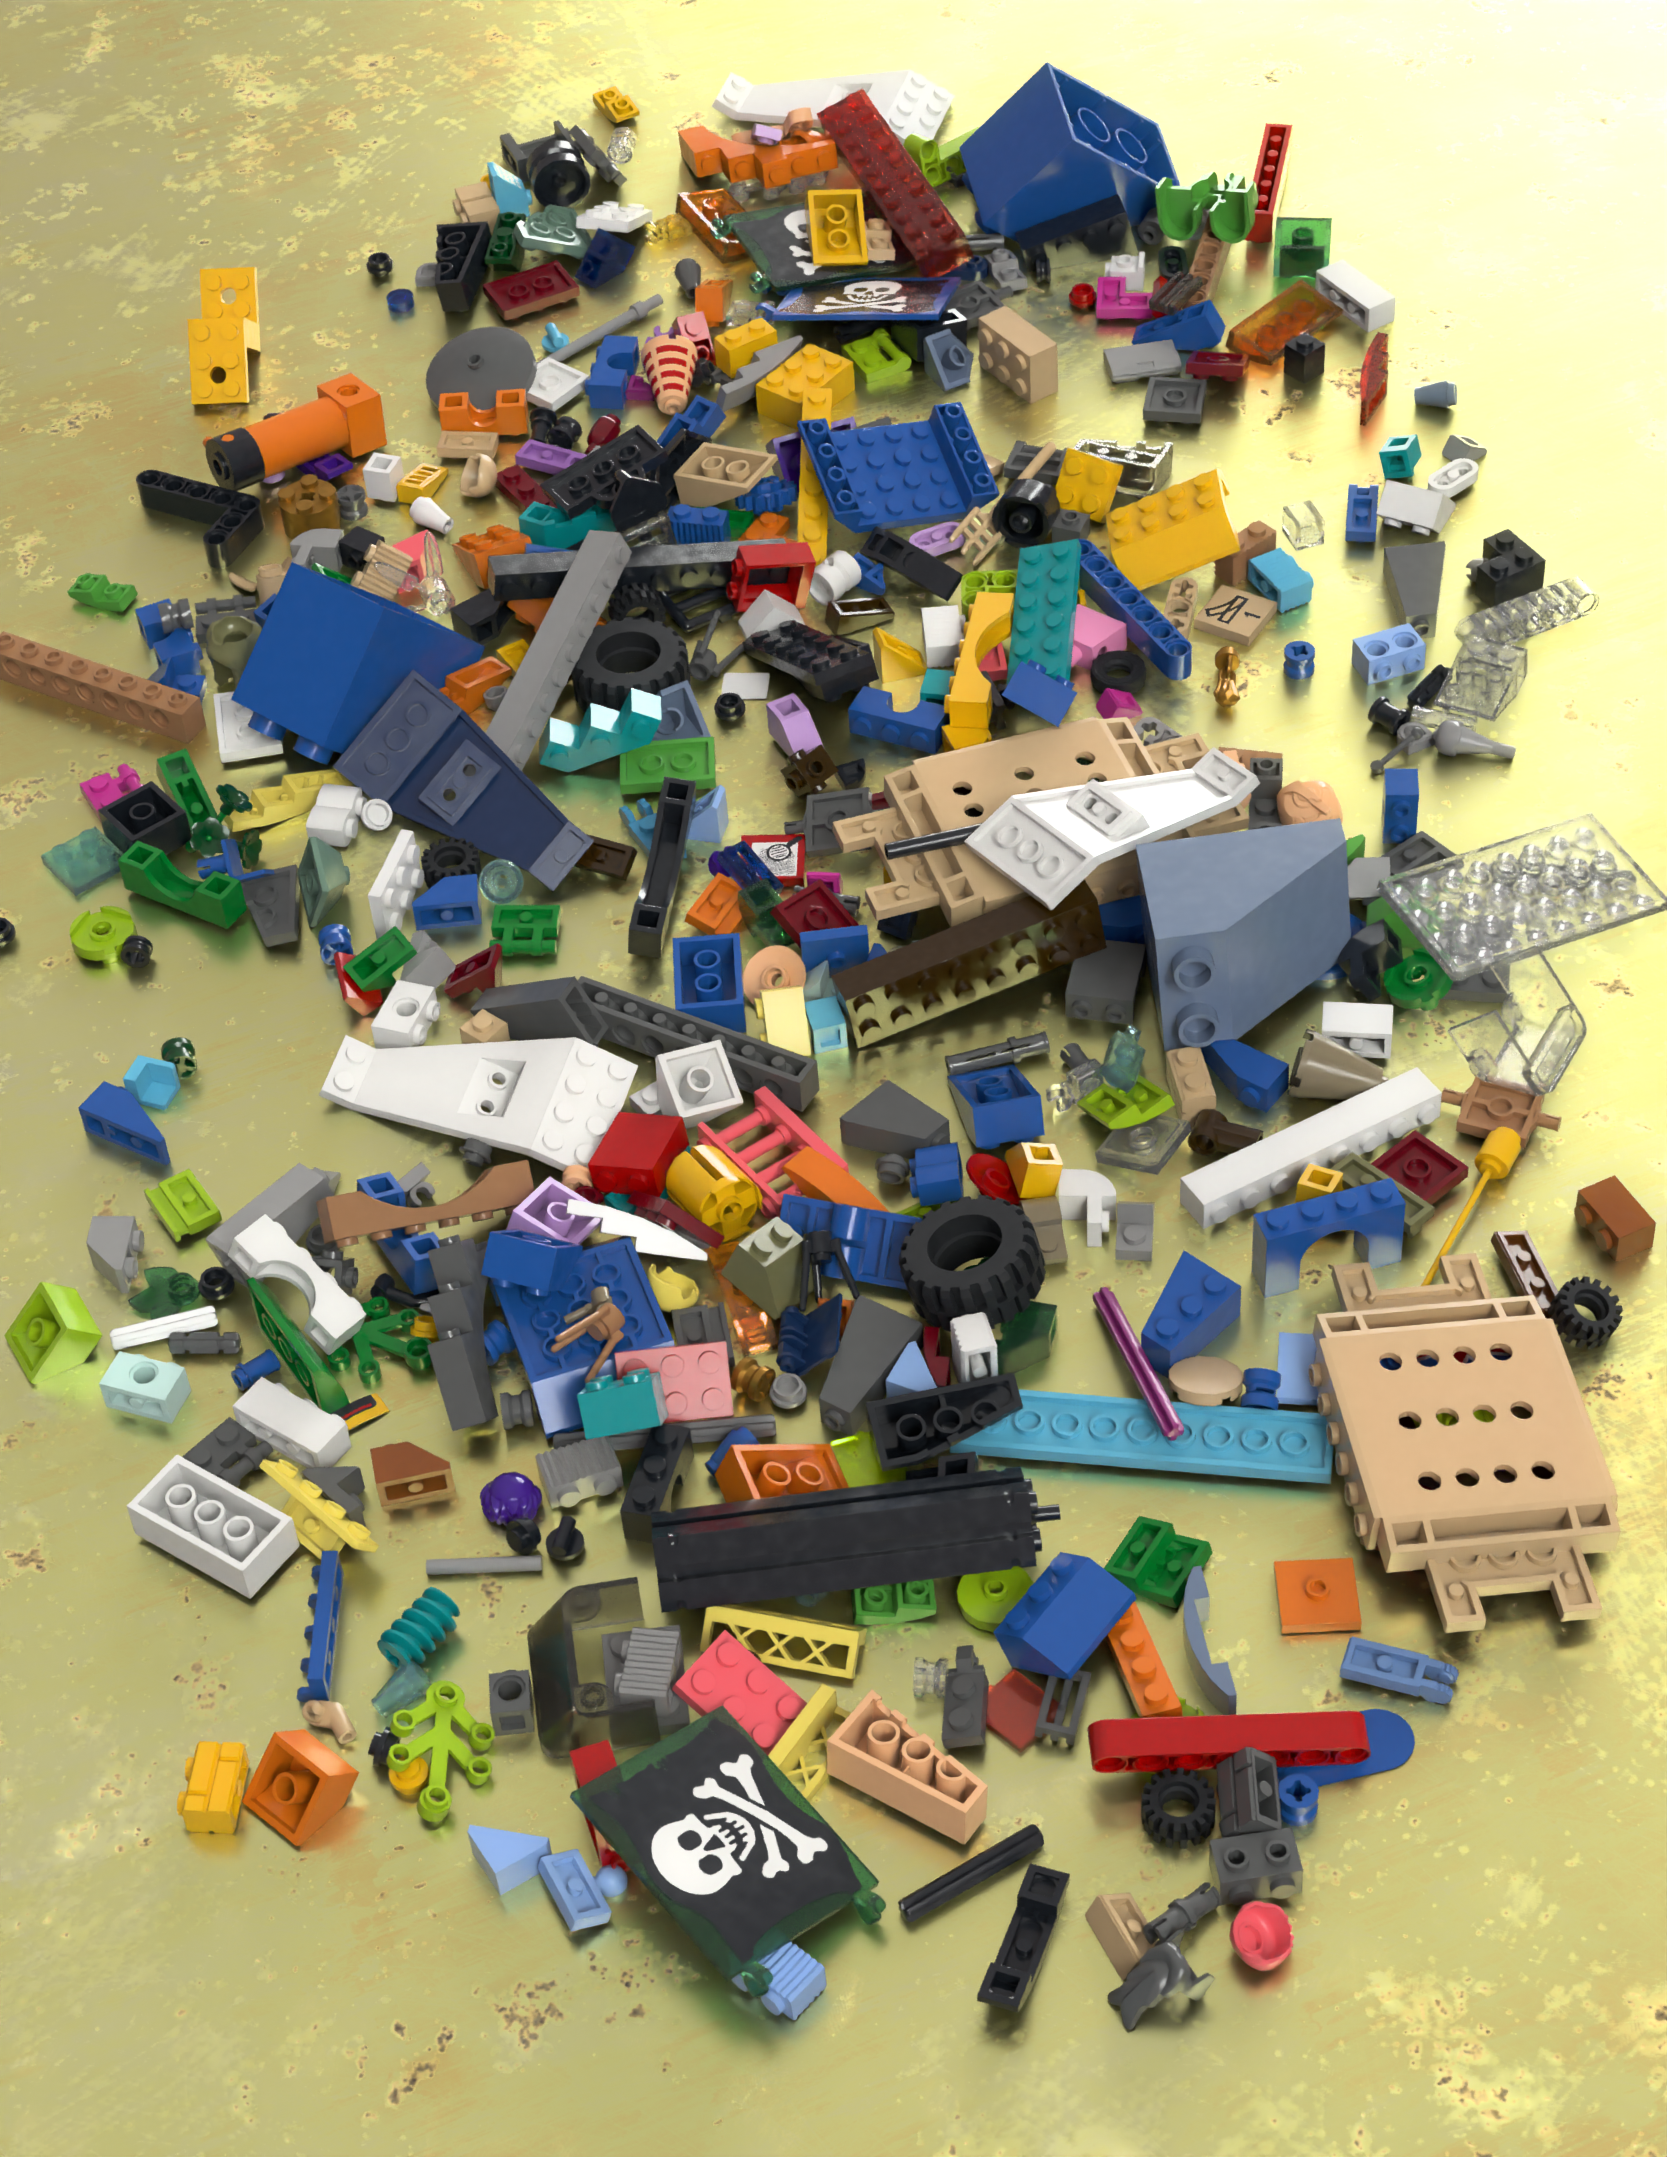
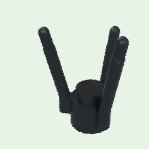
M828 1230L804 1234V1241L801 1242L802 1268L799 1310L804 1312L807 1307L810 1264L813 1267L815 1302L818 1304V1298H822L820 1265L831 1263V1256L834 1254L853 1298L857 1299L860 1294L843 1255L841 1240L839 1238L833 1239L832 1232Z

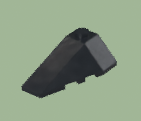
M1014 1372L866 1402L868 1429L875 1457L882 1472L920 1464L1023 1408Z

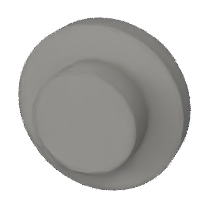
M792 1373L779 1375L770 1387L772 1402L781 1408H795L801 1405L807 1397L805 1383L799 1376Z

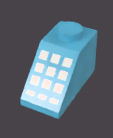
M488 162L490 189L500 209V213L514 212L525 214L526 217L530 216L529 205H533L530 189L524 188L520 178L495 163Z

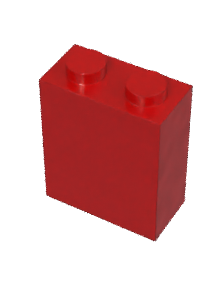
M618 1112L588 1163L594 1188L602 1193L631 1195L636 1190L660 1197L666 1187L667 1170L674 1158L689 1146L683 1117Z

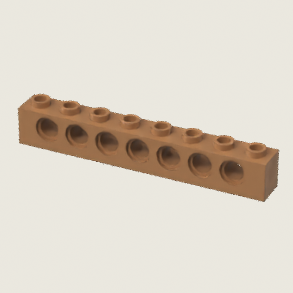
M4 631L0 634V679L187 744L206 726L200 697Z

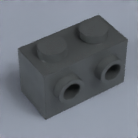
M1292 1827L1209 1841V1865L1215 1888L1221 1896V1905H1245L1253 1900L1271 1897L1284 1899L1293 1894L1302 1893L1303 1867Z

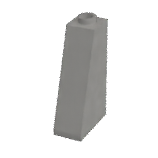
M298 1163L209 1234L205 1241L222 1267L233 1276L234 1280L248 1288L246 1280L250 1279V1277L228 1256L233 1239L266 1214L273 1222L281 1224L286 1230L288 1237L296 1243L319 1216L316 1202L325 1197L335 1196L328 1184L330 1182L329 1177L316 1167L311 1170ZM266 1277L259 1278L258 1280L262 1282Z

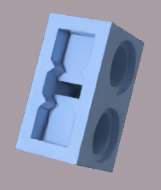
M1407 623L1353 639L1351 664L1366 684L1371 685L1424 669L1426 644L1411 624Z

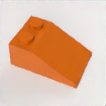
M830 1444L731 1445L714 1474L726 1503L849 1488Z

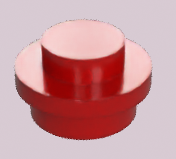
M1086 283L1073 286L1069 294L1070 303L1078 308H1088L1097 300V294L1093 286Z

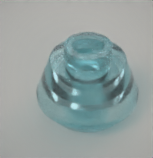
M504 859L491 861L480 873V890L493 903L506 904L512 902L520 895L523 889L524 879L522 872L511 861Z

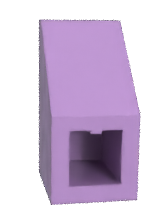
M795 693L766 704L769 733L789 757L802 748L806 752L822 744L809 710Z

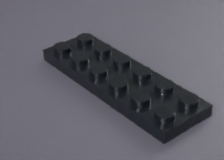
M795 620L782 622L778 625V629L770 632L768 630L758 631L751 635V639L742 642L745 654L815 686L873 665L869 652Z

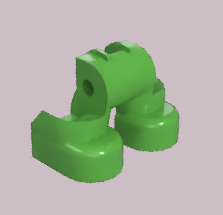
M1211 171L1209 174H1203L1199 180L1193 182L1190 186H1173L1172 179L1163 177L1155 187L1160 229L1173 240H1187L1195 234L1202 223V210L1209 211L1212 231L1217 238L1227 243L1233 244L1243 241L1254 226L1255 209L1259 201L1257 185L1255 181H1251L1246 187L1245 176L1234 175L1233 172H1229L1224 178V185H1218L1217 174L1215 171Z

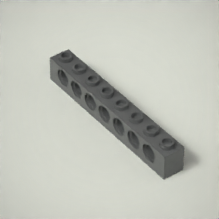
M581 976L577 980L609 1027L602 1037L605 1040L654 1058L660 1054L721 1040L738 1089L754 1094L756 1090L766 1086L787 1107L801 1112L804 1111L819 1091L817 1061L590 978Z

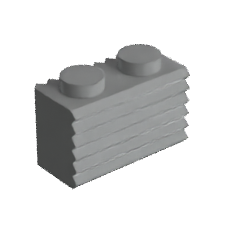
M608 1436L586 1441L581 1440L579 1443L574 1442L572 1445L560 1446L557 1450L552 1449L550 1452L545 1451L543 1454L538 1453L535 1456L539 1478L551 1509L559 1506L571 1507L576 1505L581 1499L597 1494L601 1496L609 1495L616 1488L624 1486L621 1466Z
M641 1627L632 1628L630 1640H624L622 1644L621 1663L625 1664L623 1673H616L614 1680V1697L620 1698L622 1712L625 1714L629 1712L632 1714L639 1713L640 1715L647 1714L649 1716L654 1714L657 1717L662 1715L665 1718L669 1716L674 1691L671 1689L677 1680L683 1652L680 1631Z

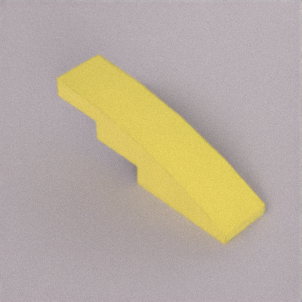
M335 769L283 775L281 786L252 790L251 800H248L253 805L250 812L239 813L234 810L230 816L224 818V821L232 832L270 825L311 811L316 805L318 793L324 784L353 786V784Z

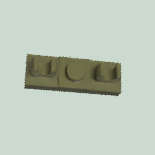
M1354 1152L1330 1168L1331 1170L1343 1173L1342 1186L1344 1190L1391 1178ZM1392 1179L1406 1203L1404 1231L1407 1233V1237L1411 1239L1422 1230V1225L1434 1216L1435 1207Z

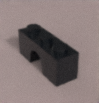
M664 1423L651 1428L620 1509L624 1538L653 1544L651 1512L665 1510L672 1512L671 1496L674 1484H684L694 1457L690 1428Z

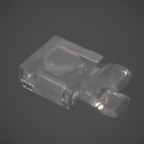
M733 300L726 314V322L730 326H742L759 316L766 317V313L762 309L755 310L759 302ZM773 301L763 302L775 307V302ZM771 319L770 321H768V323L772 325L775 323V321H772Z
M1094 1058L1066 1072V1081L1051 1085L1046 1089L1047 1101L1051 1102L1057 1099L1058 1112L1068 1110L1072 1106V1102L1077 1105L1079 1100L1104 1083L1103 1065Z

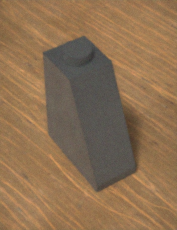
M890 1080L884 1082L840 1117L841 1141L853 1147L884 1154H896L906 1159L915 1158V1149L950 1143L949 1119Z

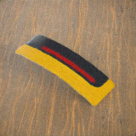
M374 1393L351 1402L331 1414L340 1416L348 1425L349 1431L372 1418L388 1413L390 1410L379 1395Z

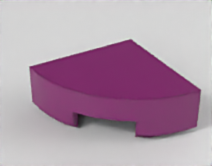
M631 375L625 391L627 400L654 401V394L650 384L645 382L641 376Z

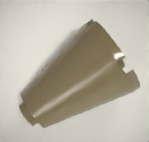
M1306 1029L1303 1038L1308 1040L1305 1041L1304 1048L1299 1047L1289 1081V1084L1295 1087L1292 1086L1287 1091V1095L1296 1098L1346 1101L1388 1081V1077L1383 1076V1068L1322 1034Z

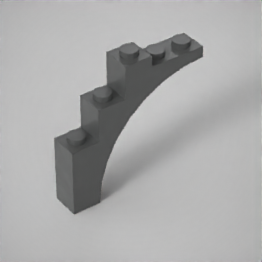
M459 1234L437 1240L439 1248L427 1251L439 1290V1294L427 1298L439 1341L431 1343L427 1347L452 1431L484 1423L499 1416L490 1383L483 1331V1308L489 1277L481 1275L488 1242L475 1244L473 1238L461 1241Z

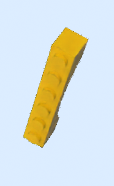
M977 592L974 604H969V622L964 623V640L960 639L959 658H955L954 676H950V695L946 694L944 700L945 714H950V727L988 728L993 710L991 683L982 675L978 668L990 650L1000 642L1011 637L1014 593Z

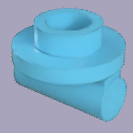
M548 323L545 326L547 335L541 341L544 350L554 353L569 344V337L564 333H560L554 323Z

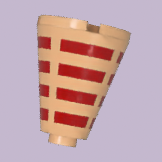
M668 334L657 336L649 340L642 348L641 362L658 408L661 412L668 415H675L676 412L681 413L685 410L697 361L696 346L692 341L680 335H676V339H669Z

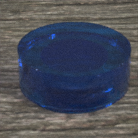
M408 289L393 290L386 297L388 308L396 313L407 312L415 305L413 292Z

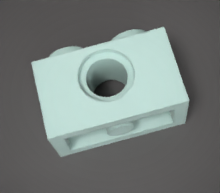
M122 1351L118 1352L99 1383L106 1407L171 1424L191 1392L185 1367H181L173 1362L165 1363L149 1359L141 1354H130Z

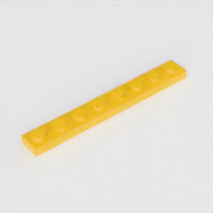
M803 387L802 421L826 418L831 431L832 389ZM801 437L797 543L808 542L816 560V567L827 558L828 502Z

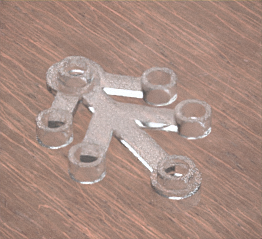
M828 170L790 179V184L765 189L760 182L746 184V181L743 180L730 183L728 188L729 200L735 203L745 202L750 199L751 191L763 189V197L767 200L778 198L779 194L787 187L789 188V193L800 194L805 191L808 185L818 186L824 184L828 176Z

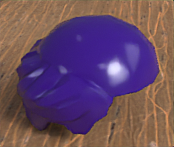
M517 1472L502 1473L493 1481L487 1483L481 1490V1506L484 1515L490 1522L495 1521L498 1525L503 1523L507 1526L515 1518H529L532 1520L536 1516L541 1504L542 1493L539 1487L534 1485L527 1476Z

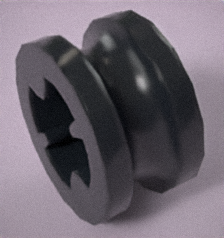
M1046 258L1043 262L1040 259H1036L1037 284H1040L1043 280L1051 283L1050 258Z
M139 935L129 936L125 939L120 954L121 959L129 966L135 968L145 967L149 964L153 944L145 937Z

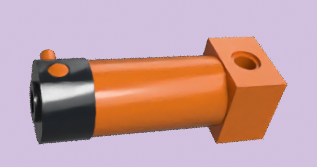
M352 373L317 385V400L247 427H240L214 438L206 437L203 440V446H205L206 458L211 473L220 487L239 491L262 482L265 478L339 449L355 458L387 445L381 395Z

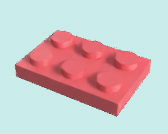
M726 1630L720 1634L671 1689L708 1723L716 1718L721 1723L734 1728L744 1735L755 1748L762 1762H764L807 1704Z

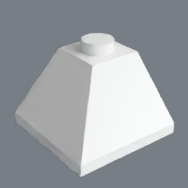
M721 1040L660 1054L655 1057L658 1103L662 1114L682 1116L686 1129L695 1127L702 1121L706 1123L743 1104V1099Z

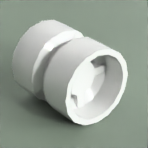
M838 550L827 557L822 564L817 565L814 569L809 590L811 597L821 605L827 606L828 601L838 600L845 591H849L861 580L862 573L856 560L845 551Z

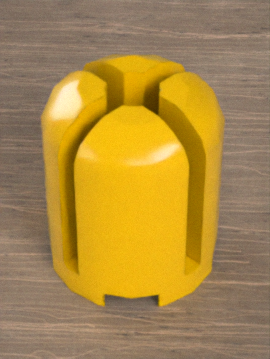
M714 1146L691 1147L690 1154L687 1151H683L674 1158L666 1172V1188L670 1200L677 1207L725 1237L723 1242L737 1239L749 1231L750 1227L747 1224L753 1218L757 1207L762 1210L763 1196L758 1186L722 1151Z

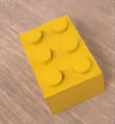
M808 343L755 385L758 413L798 430L797 423L802 421L803 387L832 389L833 408L855 390L853 361Z

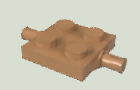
M1476 1074L1472 1086L1464 1093L1446 1088L1442 1091V1103L1460 1106L1461 1113L1457 1120V1132L1486 1139L1488 1134L1496 1128L1508 1127L1520 1136V1145L1524 1149L1531 1133L1537 1126L1558 1132L1562 1117L1541 1112L1545 1090L1481 1074Z

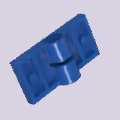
M790 1194L783 1195L780 1219L789 1224L801 1237L813 1231H831L833 1239L839 1238L841 1240L842 1252L854 1281L907 1290L900 1272L899 1254L905 1237L910 1236L909 1231L916 1222L920 1223L923 1221L922 1218ZM835 1254L831 1256V1263L820 1265L822 1275L845 1279Z

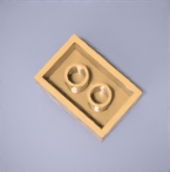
M1003 306L978 318L980 352L978 360L984 370H987L1001 383H1004L1030 404L1058 392L1057 343L1007 306Z

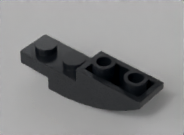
M877 526L860 550V552L872 560L883 563L885 567L946 601H949L963 576L960 572L919 547Z

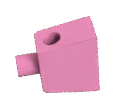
M1077 604L1071 668L1076 664L1091 670L1093 661L1099 655L1109 651H1124L1127 648V624Z

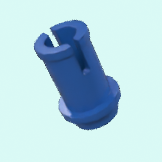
M267 1349L264 1353L244 1365L238 1363L235 1366V1370L231 1372V1376L240 1390L243 1391L246 1388L249 1390L261 1377L265 1378L271 1373L280 1370L281 1365L274 1352Z

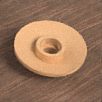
M781 945L769 946L758 951L747 963L743 974L744 992L753 1005H755L754 998H760L759 990L797 985L804 988L806 982V968L801 957L792 949ZM783 977L782 982L775 986L777 978Z

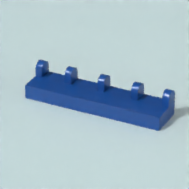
M338 1550L322 1551L321 1565H316L312 1568L311 1577L319 1582L317 1593L309 1595L308 1606L315 1609L314 1624L305 1627L304 1637L311 1641L310 1657L301 1660L300 1669L308 1673L307 1681L309 1687H301L297 1690V1700L300 1702L330 1700L344 1576Z

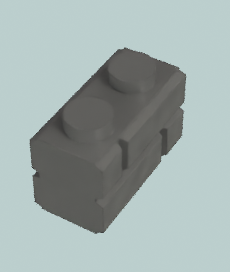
M1245 1747L1233 1754V1757H1228L1218 1763L1216 1791L1220 1804L1221 1820L1219 1822V1829L1222 1838L1282 1829L1275 1757L1255 1748Z

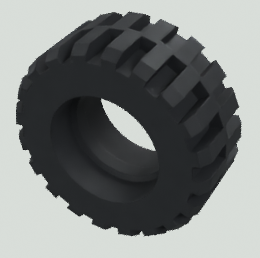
M632 617L624 618L623 621L616 622V620H611L602 627L600 625L594 627L579 660L571 672L575 699L584 713H586L590 703L620 711L631 688L657 695L658 691L686 680L689 681L691 686L688 651L684 640L671 627L667 628L664 623L657 620L655 623L651 622L648 618L633 620Z
M979 1195L978 1199H971L970 1196L959 1198L960 1201L945 1202L940 1205V1209L934 1212L930 1210L924 1214L923 1221L920 1223L916 1222L909 1231L910 1236L905 1237L899 1254L900 1272L916 1312L920 1317L926 1319L927 1323L934 1327L940 1328L942 1326L943 1330L951 1332V1320L966 1314L985 1313L991 1329H995L994 1325L1004 1322L1006 1324L1012 1321L1017 1312L1023 1313L1029 1307L1030 1299L1035 1300L1046 1274L1044 1256L1030 1218L1018 1206L998 1197L996 1200H992L990 1196ZM991 1257L977 1267L963 1271H954L968 1261Z

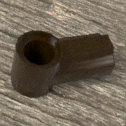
M1205 1109L1199 1113L1187 1142L1191 1150L1202 1156H1211L1217 1151L1233 1154L1262 1140L1263 1131L1230 1123L1221 1112L1214 1109Z

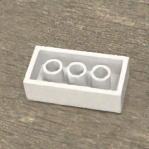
M176 1455L127 1505L135 1534L250 1599L300 1546L293 1518L179 1455Z

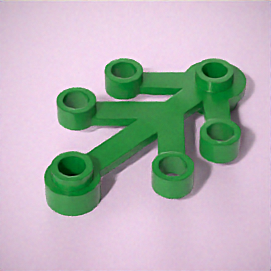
M374 1297L369 1302L361 1303L363 1311L367 1314L366 1316L372 1319V1321L363 1323L360 1331L352 1336L360 1362L358 1365L359 1377L363 1383H376L382 1375L378 1361L374 1360L370 1345L405 1358L406 1363L415 1370H425L431 1365L432 1360L427 1345L431 1344L429 1339L414 1337L405 1342L383 1333L398 1328L405 1333H410V1327L414 1325V1318L419 1316L415 1309L407 1308L398 1314L389 1316V1303L384 1297ZM342 1345L332 1354L327 1355L329 1366L333 1371L342 1372L351 1365L349 1351L342 1347ZM337 1358H343L340 1361H335ZM368 1370H374L371 1373H365Z

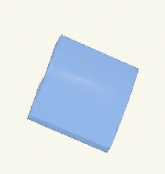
M1279 1332L1277 1372L1281 1374V1384L1276 1394L1279 1404L1317 1405V1387L1311 1386L1308 1373L1309 1365L1314 1364L1317 1350L1313 1334Z

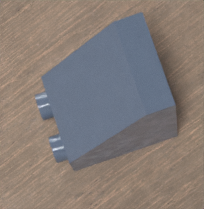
M1340 818L1136 845L1144 944H1146V962L1164 1051L1186 1047H1205L1216 1040L1239 1039L1336 965L1342 949L1351 939L1347 842Z

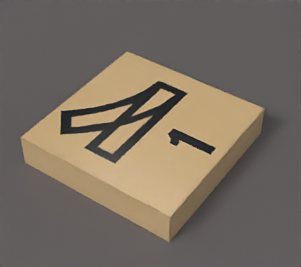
M1222 584L1194 618V628L1249 646L1277 612V602Z

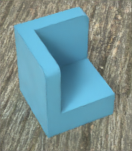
M836 995L805 1002L814 1053L819 1054L848 1047L846 1022Z
M141 1055L137 1056L123 1077L125 1088L132 1093L140 1105L162 1110L168 1108L181 1087L174 1063Z

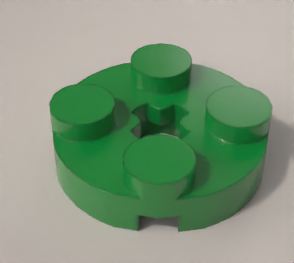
M1431 948L1412 950L1414 955L1403 958L1402 963L1386 969L1384 974L1386 991L1390 1001L1399 1007L1406 1009L1420 1008L1424 1011L1433 1010L1438 1006L1439 1000L1450 990L1454 980V973L1446 957L1440 951ZM1422 975H1424V978L1422 980L1417 982L1412 981L1413 979H1419Z

